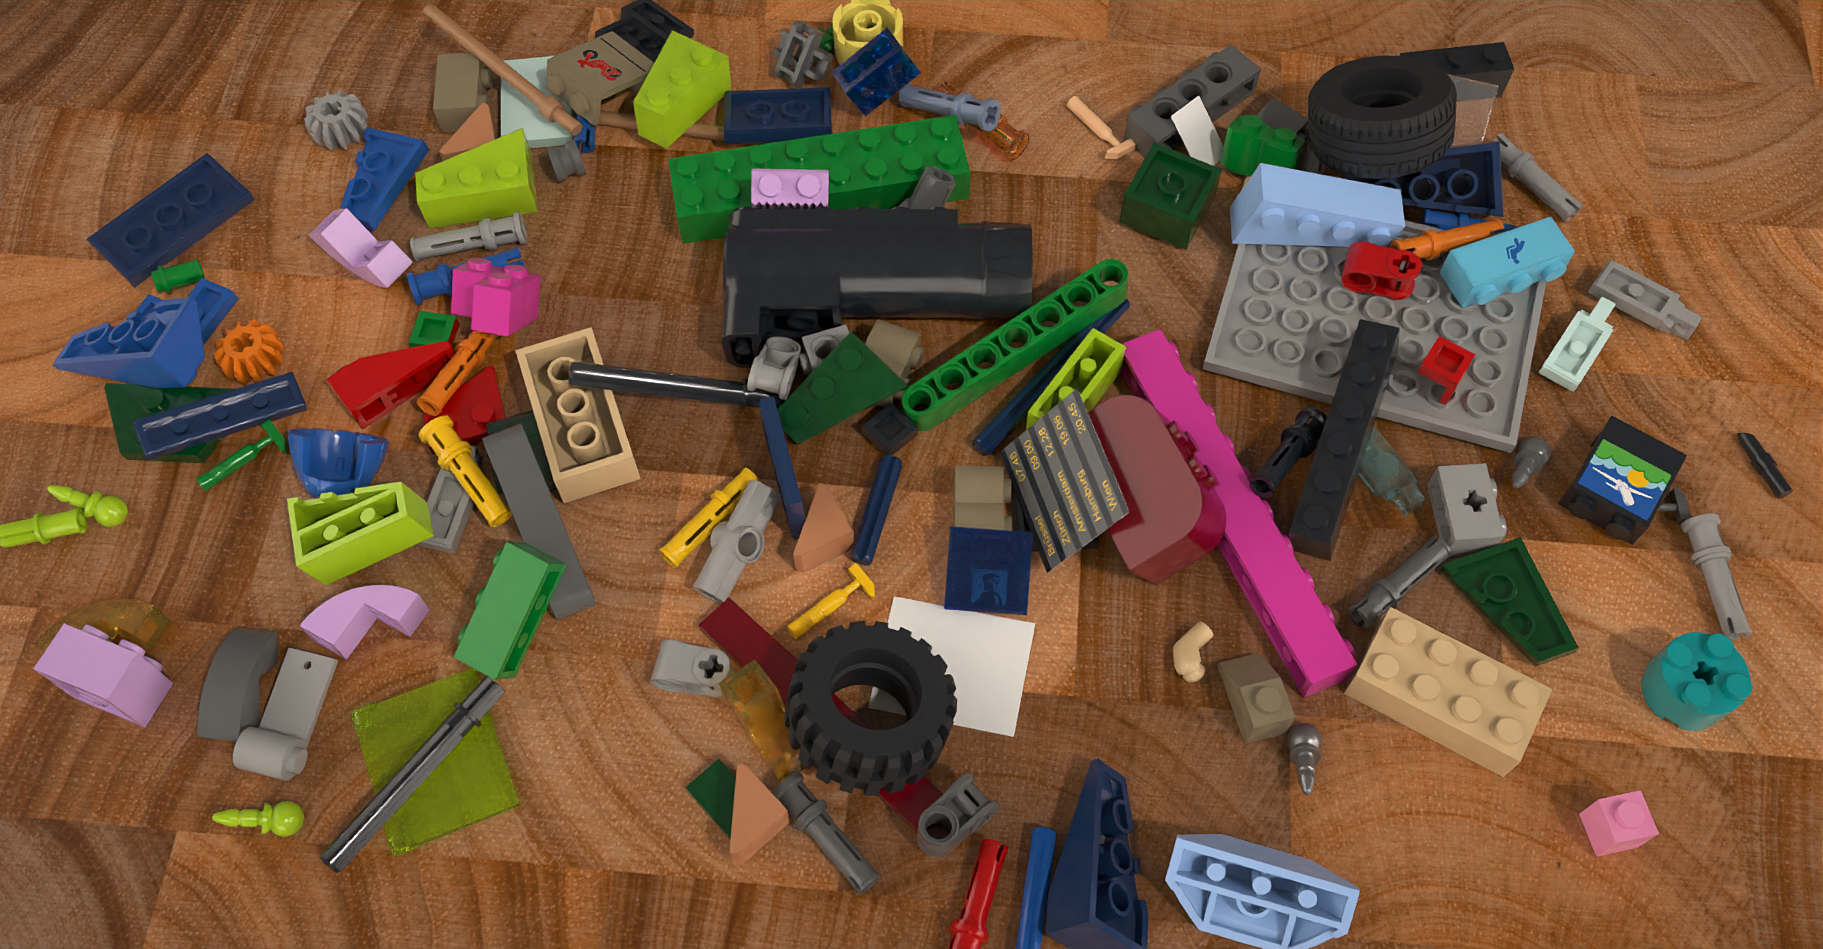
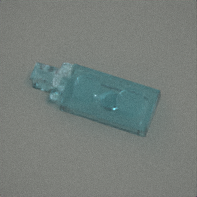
M1374 425L1358 475L1377 498L1382 496L1386 501L1392 499L1403 514L1407 516L1419 509L1425 498L1416 486L1418 481L1413 472Z

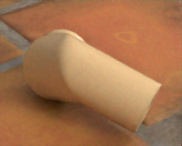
M1201 621L1183 635L1173 647L1174 667L1177 673L1183 675L1184 680L1188 683L1197 682L1204 676L1205 668L1200 664L1199 650L1214 636L1212 630Z

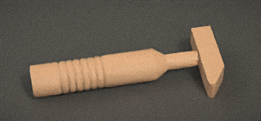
M1073 96L1068 101L1067 107L1101 140H1106L1114 146L1107 150L1105 159H1118L1135 150L1136 143L1131 138L1120 143L1112 135V129L1077 96Z

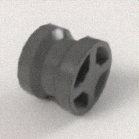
M574 139L567 141L565 146L560 148L554 146L546 148L558 183L566 181L567 176L573 174L578 176L586 174Z

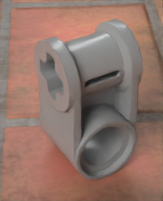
M775 336L769 338L759 356H756L753 361L747 389L754 391L756 388L779 394L780 399L786 400L794 383L801 350L799 343L786 337Z
M667 639L661 641L650 683L659 689L669 692L722 698L734 690L737 684V676L728 656L723 651ZM708 675H713L712 679H709Z

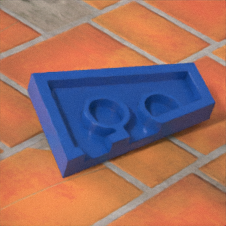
M366 127L363 135L366 143L363 151H358L355 160L358 169L355 177L348 182L340 209L347 208L367 230L375 231L428 153L429 148L424 140Z

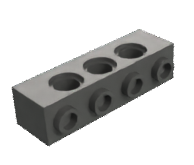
M1232 44L1219 53L1214 52L1207 58L1205 63L1195 70L1190 69L1185 72L1179 81L1168 88L1160 89L1153 99L1142 106L1134 107L1126 119L1124 139L1128 140L1131 138L1136 143L1135 149L1144 157H1146L1154 142L1175 150L1184 142L1171 118L1173 114L1197 96H1200L1213 123L1255 93L1261 69Z

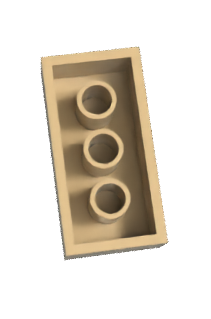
M592 327L515 350L553 480L563 503L641 479L613 391L570 385L568 382V370L571 362L604 365Z
M1390 607L1377 626L1344 694L1488 770L1505 777L1521 762L1552 692V688Z

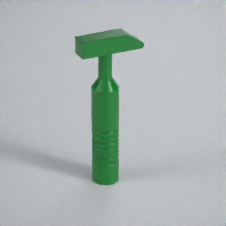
M270 419L261 424L268 434L256 444L245 445L196 478L205 491H208L217 483L255 459L259 451L273 441L283 454H287V441Z

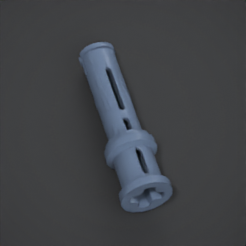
M911 84L903 85L899 92V102H902L901 106L945 116L956 115L959 125L975 124L979 125L981 130L989 132L997 126L1000 119V103L993 98L980 100L966 92L951 95Z

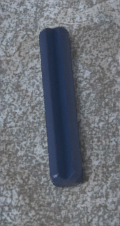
M891 455L881 457L852 547L851 560L854 563L869 566L873 561L902 469V461L898 457Z

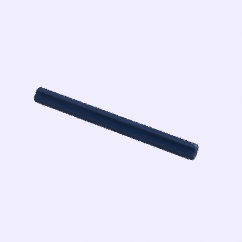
M1125 299L1121 305L1075 334L973 440L974 448L983 456L992 453L1028 415L1030 408L1091 329L1094 328L1105 334L1129 309V300Z

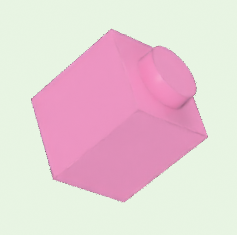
M1641 790L1598 799L1579 814L1596 857L1638 848L1659 834Z

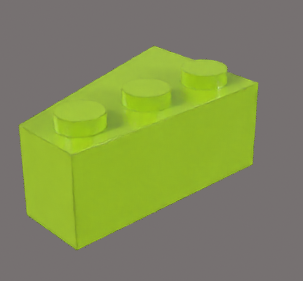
M672 30L633 101L638 135L667 149L725 96V92L732 89L729 57Z
M523 128L415 173L417 203L429 229L482 221L483 218L487 217L495 219L513 216V213L520 211L521 214L538 212L533 156Z
M403 482L355 488L354 493L336 495L333 492L321 493L320 498L302 500L299 497L287 499L296 566L325 586L434 537L428 503Z

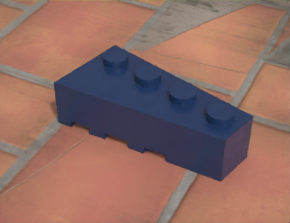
M1485 141L1452 145L1440 160L1428 168L1400 177L1374 179L1359 178L1340 173V178L1400 189L1403 205L1504 217L1500 142Z

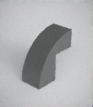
M236 628L226 637L219 647L205 679L198 712L197 737L237 741L244 729L247 727L257 728L259 726V677L278 664L277 631Z

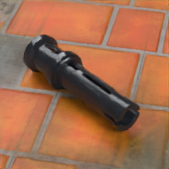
M1313 407L1303 408L1298 412L1295 424L1284 429L1280 436L1281 444L1250 479V487L1256 495L1264 498L1272 496L1275 489L1287 474L1290 473L1298 460L1306 458L1313 453L1316 448V441L1320 440L1327 416L1322 411ZM1312 418V421L1309 424L1306 423L1308 419Z

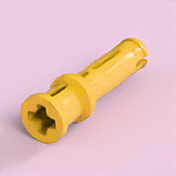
M440 416L431 420L420 430V440L431 446L439 457L437 460L439 466L454 474L468 496L487 519L490 527H498L504 524L513 515L512 511L473 460L471 445L460 439L452 428L453 421L449 416Z

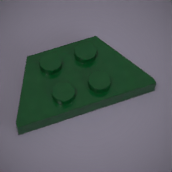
M106 383L104 389L119 452L126 460L147 461L132 421L234 390V388L186 386L159 389L138 384ZM227 436L149 461L204 463L216 449L217 443Z

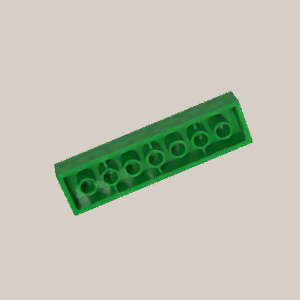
M956 115L668 159L676 216L683 244L723 238L728 227L729 215L741 207H752V169L829 170L828 207L832 209H853L856 207L892 209L899 207L902 202L912 196L927 166H935L946 170L955 177L954 182L956 185L947 202L969 199L970 169Z

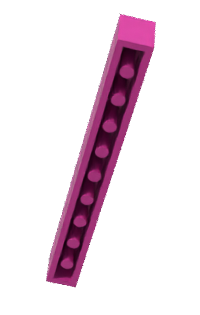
M1161 329L1122 343V345L1126 346L1120 374L1131 394L1148 401L1170 421L1175 420L1183 432L1188 431L1200 449V452L1195 455L1202 465L1207 464L1215 474L1220 485L1214 489L1219 495L1226 512L1225 531L1217 546L1302 697H1308L1347 680L1358 665L1353 646L1347 639H1342L1336 629L1331 609L1326 603H1321L1314 591V583L1307 569L1300 567L1293 555L1294 550L1290 539L1286 534H1281L1275 525L1270 505L1266 500H1261L1250 487V479L1252 478L1250 471L1245 466L1241 467L1235 456L1234 445L1227 434H1222L1216 424L1213 408L1209 403H1204L1198 393L1197 383L1193 374L1189 371L1186 372L1179 361L1180 357L1176 345L1166 339Z

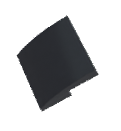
M637 0L621 8L620 20L595 31V38L613 31L655 63L672 30L691 39L694 36V29L654 1Z

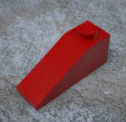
M442 341L361 357L351 364L341 367L326 380L340 402L363 430L429 387L455 352L448 341Z

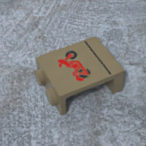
M611 31L547 59L546 89L595 126L600 123L601 100L628 87L638 93L654 62Z

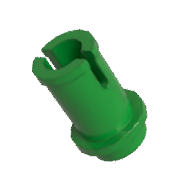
M198 258L166 268L163 265H159L158 270L151 271L154 284L159 293L166 291L167 294H172V289L198 283L202 278L206 279Z

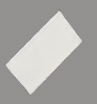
M1197 96L1173 114L1171 118L1190 157L1214 166L1220 161L1224 146L1200 96Z

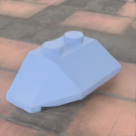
M1224 834L1177 835L1165 881L1171 890L1174 891L1198 930L1262 949H1309L1333 937L1336 939L1348 934L1360 893L1359 887L1310 859Z

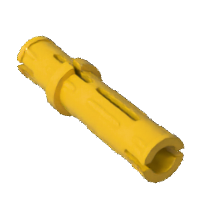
M743 468L721 491L717 489L711 495L712 500L658 550L659 554L669 565L677 568L691 552L707 539L719 523L731 517L750 480L761 482L760 479L750 469Z

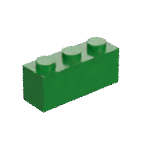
M506 542L505 546L497 552L493 560L494 570L487 585L482 587L476 597V609L470 622L459 633L457 640L459 646L454 654V658L494 680L515 678L567 564L527 543Z

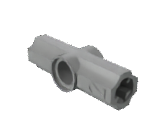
M750 480L729 521H723L714 528L710 543L712 552L694 583L693 590L719 604H722L729 597L746 563H753L762 555L765 547L763 532L781 500V494L759 481Z

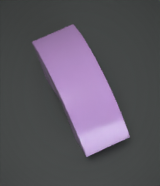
M347 208L334 210L309 234L324 251L360 278L379 287L388 288L413 263L392 240L378 241Z
M370 585L354 588L332 597L309 614L300 624V627L314 642L347 660L376 619L411 637L430 610L420 595L411 590L391 585Z

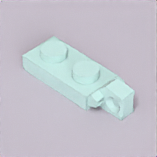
M1601 297L1591 314L1584 310L1578 311L1538 373L1574 392L1613 332V326L1606 323L1605 320L1616 304Z

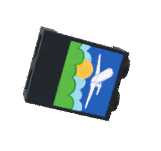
M1611 415L1591 444L1593 448L1573 483L1559 500L1558 505L1568 509L1575 517L1586 519L1601 527L1610 536L1633 545L1650 526L1687 455Z

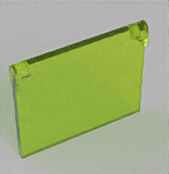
M471 668L378 704L372 703L351 713L375 795L455 710L453 704L455 702L460 704L480 683L476 669ZM490 711L480 719L482 725L479 728L474 726L384 824L392 856L404 854L419 848L422 844L521 806Z

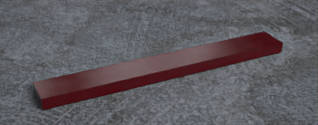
M728 597L699 624L700 631L785 709L792 674H794L795 665L798 660ZM835 694L832 695L833 702L842 715L858 726L872 729ZM924 777L914 785L908 784L906 781L903 790L892 794L887 793L886 788H882L879 791L878 797L917 833L921 814L944 794ZM932 824L926 829L928 835L935 839H944L950 834L948 829L941 824Z

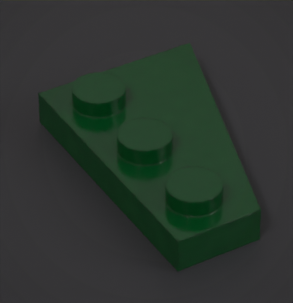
M851 331L777 409L782 429L797 444H803L842 423V421L908 388L909 385Z
M1521 537L1442 564L1441 571L1535 667L1574 654L1579 647Z

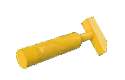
M857 563L848 568V573L854 579L853 582L843 589H835L787 626L788 631L795 639H798L844 604L848 595L859 586L871 600H874V583Z

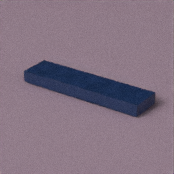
M292 371L132 421L145 458L149 461L259 426L269 419L270 421H275L306 411L307 406Z

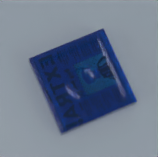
M950 526L944 609L1027 615L1033 532Z

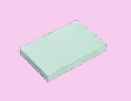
M554 56L504 61L546 96L556 98L565 106V111L574 117V110L546 89L547 59ZM501 78V137L523 128L530 148L565 145L567 141L573 140L571 133L557 122H550L539 113V108Z

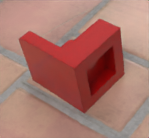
M1439 336L1417 373L1446 387L1439 402L1447 405L1476 354Z

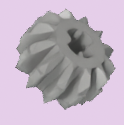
M341 89L335 95H332L327 90L325 97H314V105L305 107V126L319 146L326 145V147L333 151L338 146H342L347 150V146L351 142L360 144V135H364L369 120L365 107H362L360 100L354 94L347 95Z

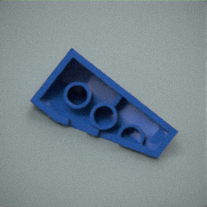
M192 297L166 299L156 303L154 306L155 311L146 315H142L137 310L127 314L126 320L113 327L106 322L72 335L52 365L59 370L159 389L186 387L195 379L197 368L205 357L197 302Z

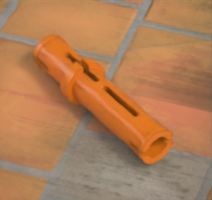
M1495 218L1490 221L1439 232L1430 229L1422 231L1420 236L1393 240L1389 248L1408 250L1415 253L1419 258L1432 260L1437 259L1442 253H1448L1450 250L1501 234H1495V232L1491 231L1505 228L1503 222Z
M473 330L466 340H460L455 347L453 357L439 372L423 395L417 399L418 406L429 415H439L441 409L460 387L472 369L479 367L483 363L486 351L500 335Z

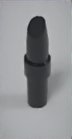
M1737 433L1744 451L1751 459L1752 466L1758 475H1762L1776 497L1780 499L1792 493V488L1777 468L1778 464L1771 454L1764 450L1753 434Z

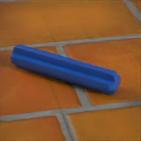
M1035 827L1032 832L1015 949H1041L1056 841V832L1050 828Z

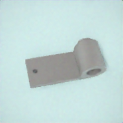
M288 648L259 728L247 727L240 734L235 744L233 764L237 769L284 781H289L295 774L302 772L308 758L306 749L338 664L337 659Z

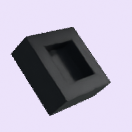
M892 402L862 425L863 434L885 455H894L918 435V427Z

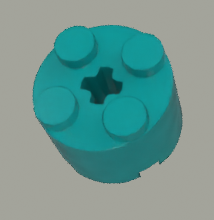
M1691 632L1676 637L1652 658L1645 674H1643L1641 682L1643 696L1654 714L1662 720L1664 718L1678 724L1677 728L1686 731H1700L1714 726L1742 705L1753 689L1745 660L1734 648L1731 639L1720 633Z

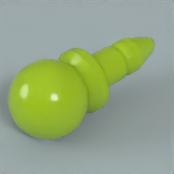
M49 485L47 488L48 492L58 500L65 503L69 502L70 505L84 509V517L90 518L94 516L95 520L102 526H117L128 515L127 504L117 496L108 495L103 497L101 492L95 491L90 497L87 493L62 485Z
M283 801L273 807L270 803H264L262 811L258 809H243L241 811L238 809H228L213 814L212 819L229 827H236L237 825L241 827H257L260 825L262 827L261 834H266L271 830L278 836L288 837L294 835L302 828L305 816L298 804L291 801Z

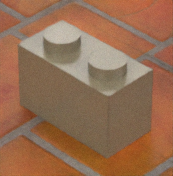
M471 52L438 54L433 111L442 132H456L482 102L488 104L491 111L487 88H492L493 86L492 71Z

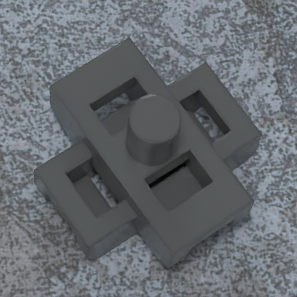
M795 21L791 29L782 28L780 32L782 38L779 46L774 48L772 55L778 58L774 75L786 79L796 88H802L806 76L814 80H824L834 55L819 47L824 33L804 21ZM796 44H798L799 47L797 49V52L795 56H793L792 54L794 52ZM818 61L816 67L813 68L812 63Z

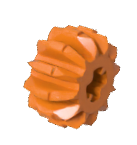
M252 319L247 325L238 320L235 329L223 328L225 338L214 340L217 349L213 353L215 362L227 378H230L231 381L237 380L244 386L252 379L255 382L262 381V377L266 374L275 376V369L273 367L284 364L283 356L281 355L285 351L283 342L277 337V333L268 324L262 325L255 319Z

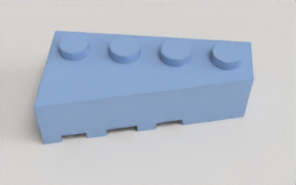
M1264 163L1259 164L1230 206L1232 244L1349 247L1355 242L1363 241L1388 247L1391 241L1405 228L1400 189Z

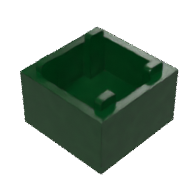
M1154 142L1123 196L1119 222L1187 250L1216 196L1222 169Z

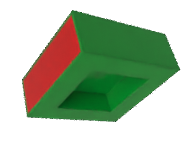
M420 311L408 342L410 347L448 341L453 346L460 326L457 316Z

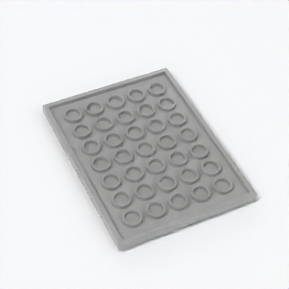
M1404 220L1405 228L1394 240L1420 236L1422 231L1430 229L1436 232L1443 230ZM1238 244L1203 370L1332 404L1359 320L1363 319L1399 327V349L1377 417L1512 453L1516 447L1545 292V280L1533 283L1518 293L1510 291L1498 295L1486 304L1479 305L1475 303L1462 308L1439 273L1449 254L1448 252L1440 254L1437 259L1426 260L1425 258H1420L1422 269L1418 277L1414 279L1415 288L1412 294L1403 300H1393L1379 295L1353 292L1343 286L1341 278L1349 247ZM1405 262L1401 263L1399 269L1403 270ZM1401 281L1397 282L1395 287L1396 290L1399 289ZM1439 336L1476 354L1447 405L1439 402L1446 387L1417 373Z

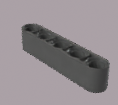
M517 424L482 438L524 543L567 564L550 601V606L557 621L597 605L522 424Z

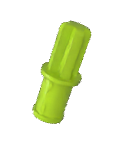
M79 507L49 515L41 512L35 513L31 519L0 525V546L10 548L38 541L41 544H48L51 541L50 539L85 533L87 531V520L83 515V510L79 509Z

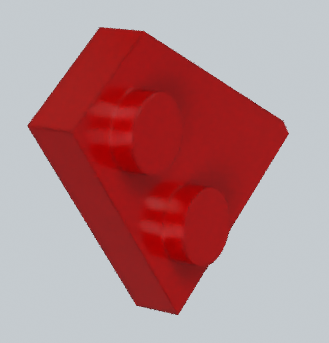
M494 366L486 367L459 387L441 409L439 415L432 416L424 413V426L437 417L449 416L453 421L452 428L462 441H466L470 445L483 442L482 438L509 428L498 376ZM428 444V447L432 454H436L431 448V446Z

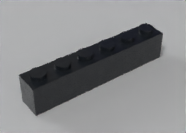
M1363 319L1359 320L1289 531V538L1293 550L1296 552L1331 561L1398 353L1399 327Z

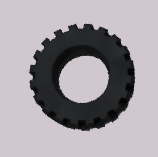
M865 621L850 622L848 629L838 625L827 630L825 638L817 636L809 643L807 652L801 653L796 662L786 699L784 724L789 729L787 738L791 748L794 750L800 749L799 761L806 769L814 766L818 770L816 777L824 783L829 784L830 780L841 784L839 790L851 794L853 788L864 789L865 796H878L882 788H886L887 793L892 794L903 790L906 781L908 784L914 785L924 778L926 770L932 769L938 761L954 724L953 719L957 712L958 700L954 696L956 690L955 682L951 674H945L948 666L939 654L933 656L931 653L932 646L923 638L917 641L911 637V631L900 627L899 631L888 628L889 623L875 621L874 626H867ZM854 685H868L879 688L892 695L901 704L907 715L908 722L888 730H872L858 726L841 714L833 702L832 695L843 688Z

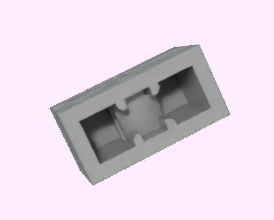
M1486 463L1438 466L1427 487L1439 538H1442L1450 546L1451 556L1471 555L1499 545L1506 536L1507 527L1504 516L1498 512L1496 504L1497 486L1495 480L1489 477Z

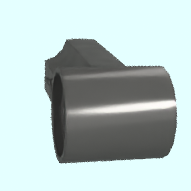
M927 166L912 196L902 202L899 207L909 209L944 207L956 185L954 182L955 177L946 170L935 166Z

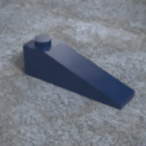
M1098 758L1090 763L1050 886L1046 916V935L1069 949H1147L1148 910L1146 900H1138L1134 875L1141 874L1139 859L1133 858L1129 846L1128 834L1134 830L1126 778Z

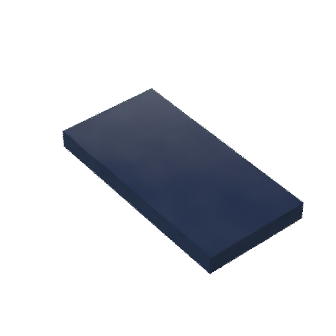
M206 153L88 237L87 241L135 288L152 275L151 271L158 270L159 265L165 266L255 199L239 181Z

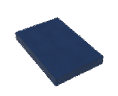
M829 87L725 92V144L780 142L832 134L831 91Z
M773 396L760 399L759 408L765 440L779 493L781 494L791 538H794L795 541L799 539L805 523L802 498Z

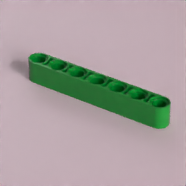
M1106 259L1099 262L909 386L902 396L905 416L918 427V431L933 429L1121 305L1125 301L1128 291L1129 274L1126 265L1117 259ZM1114 281L1118 284L1114 286L1105 285L1104 282ZM1076 301L1086 302L1087 305L1075 306L1072 303ZM1051 321L1055 322L1056 325L1044 327L1041 323ZM1013 342H1022L1025 344L1020 348H1013L1009 346V344ZM989 362L993 364V366L988 369H981L977 367L980 363ZM951 383L962 385L956 390L945 389ZM918 404L930 406L927 410L920 412L913 410Z

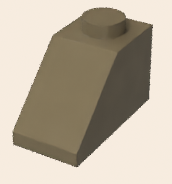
M1258 653L1218 663L1217 668L1244 743L1248 744L1286 734L1296 716L1281 677Z

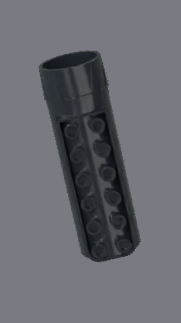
M741 207L729 215V223L725 231L723 244L724 301L721 344L726 361L736 367L751 368L755 357L759 356L769 338L780 336L794 341H802L804 336L844 325V317L977 318L981 320L1015 318L1032 306L1031 224L992 221L958 224V209H947L945 207H932L930 209H909L906 207H894L892 209H870L868 207H856L853 209H832L830 207H817L815 209H794L791 207L756 209L753 207Z

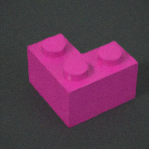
M468 259L467 263L453 269L451 313L472 317L471 330L510 336L538 318L541 275L529 273L526 267L520 265H506L502 268L492 266L491 261L487 259Z

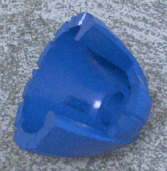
M324 428L292 429L289 431L288 437L290 453L297 475L305 490L315 499L320 498L321 493L333 492L336 495L354 493L355 488L368 487L385 459L389 444L388 439L372 434H360V432L337 430L334 433L332 429Z

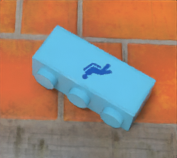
M1548 217L1450 250L1439 273L1462 308L1475 303L1483 305L1492 301L1498 295L1510 291L1518 293L1533 283L1542 280L1550 282L1559 278L1567 270L1566 266L1575 251L1552 217Z

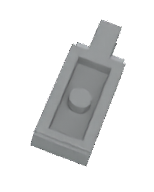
M1613 260L1607 262L1588 291L1589 294L1599 299L1604 297L1616 304L1614 307L1648 325L1686 340L1693 334L1702 319V316L1684 308L1685 305L1678 300L1679 294Z
M471 446L473 451L472 458L480 468L483 455L478 451V447ZM440 468L427 501L434 537L416 545L455 554L474 502L451 471Z

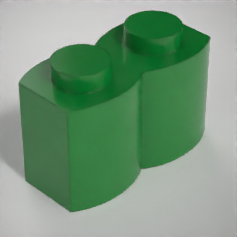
M1239 115L1228 127L1220 164L1232 172L1246 176H1252L1260 163L1298 170L1306 141L1296 135L1291 129L1272 128L1257 116Z

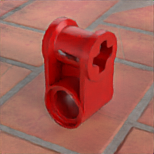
M1355 242L1348 248L1341 283L1345 288L1353 292L1369 293L1393 300H1403L1412 294L1415 288L1414 279L1418 277L1422 269V262L1415 253L1408 250L1378 246L1370 242ZM1405 261L1403 270L1399 269L1401 262ZM1401 281L1399 289L1396 290L1395 287L1397 282Z

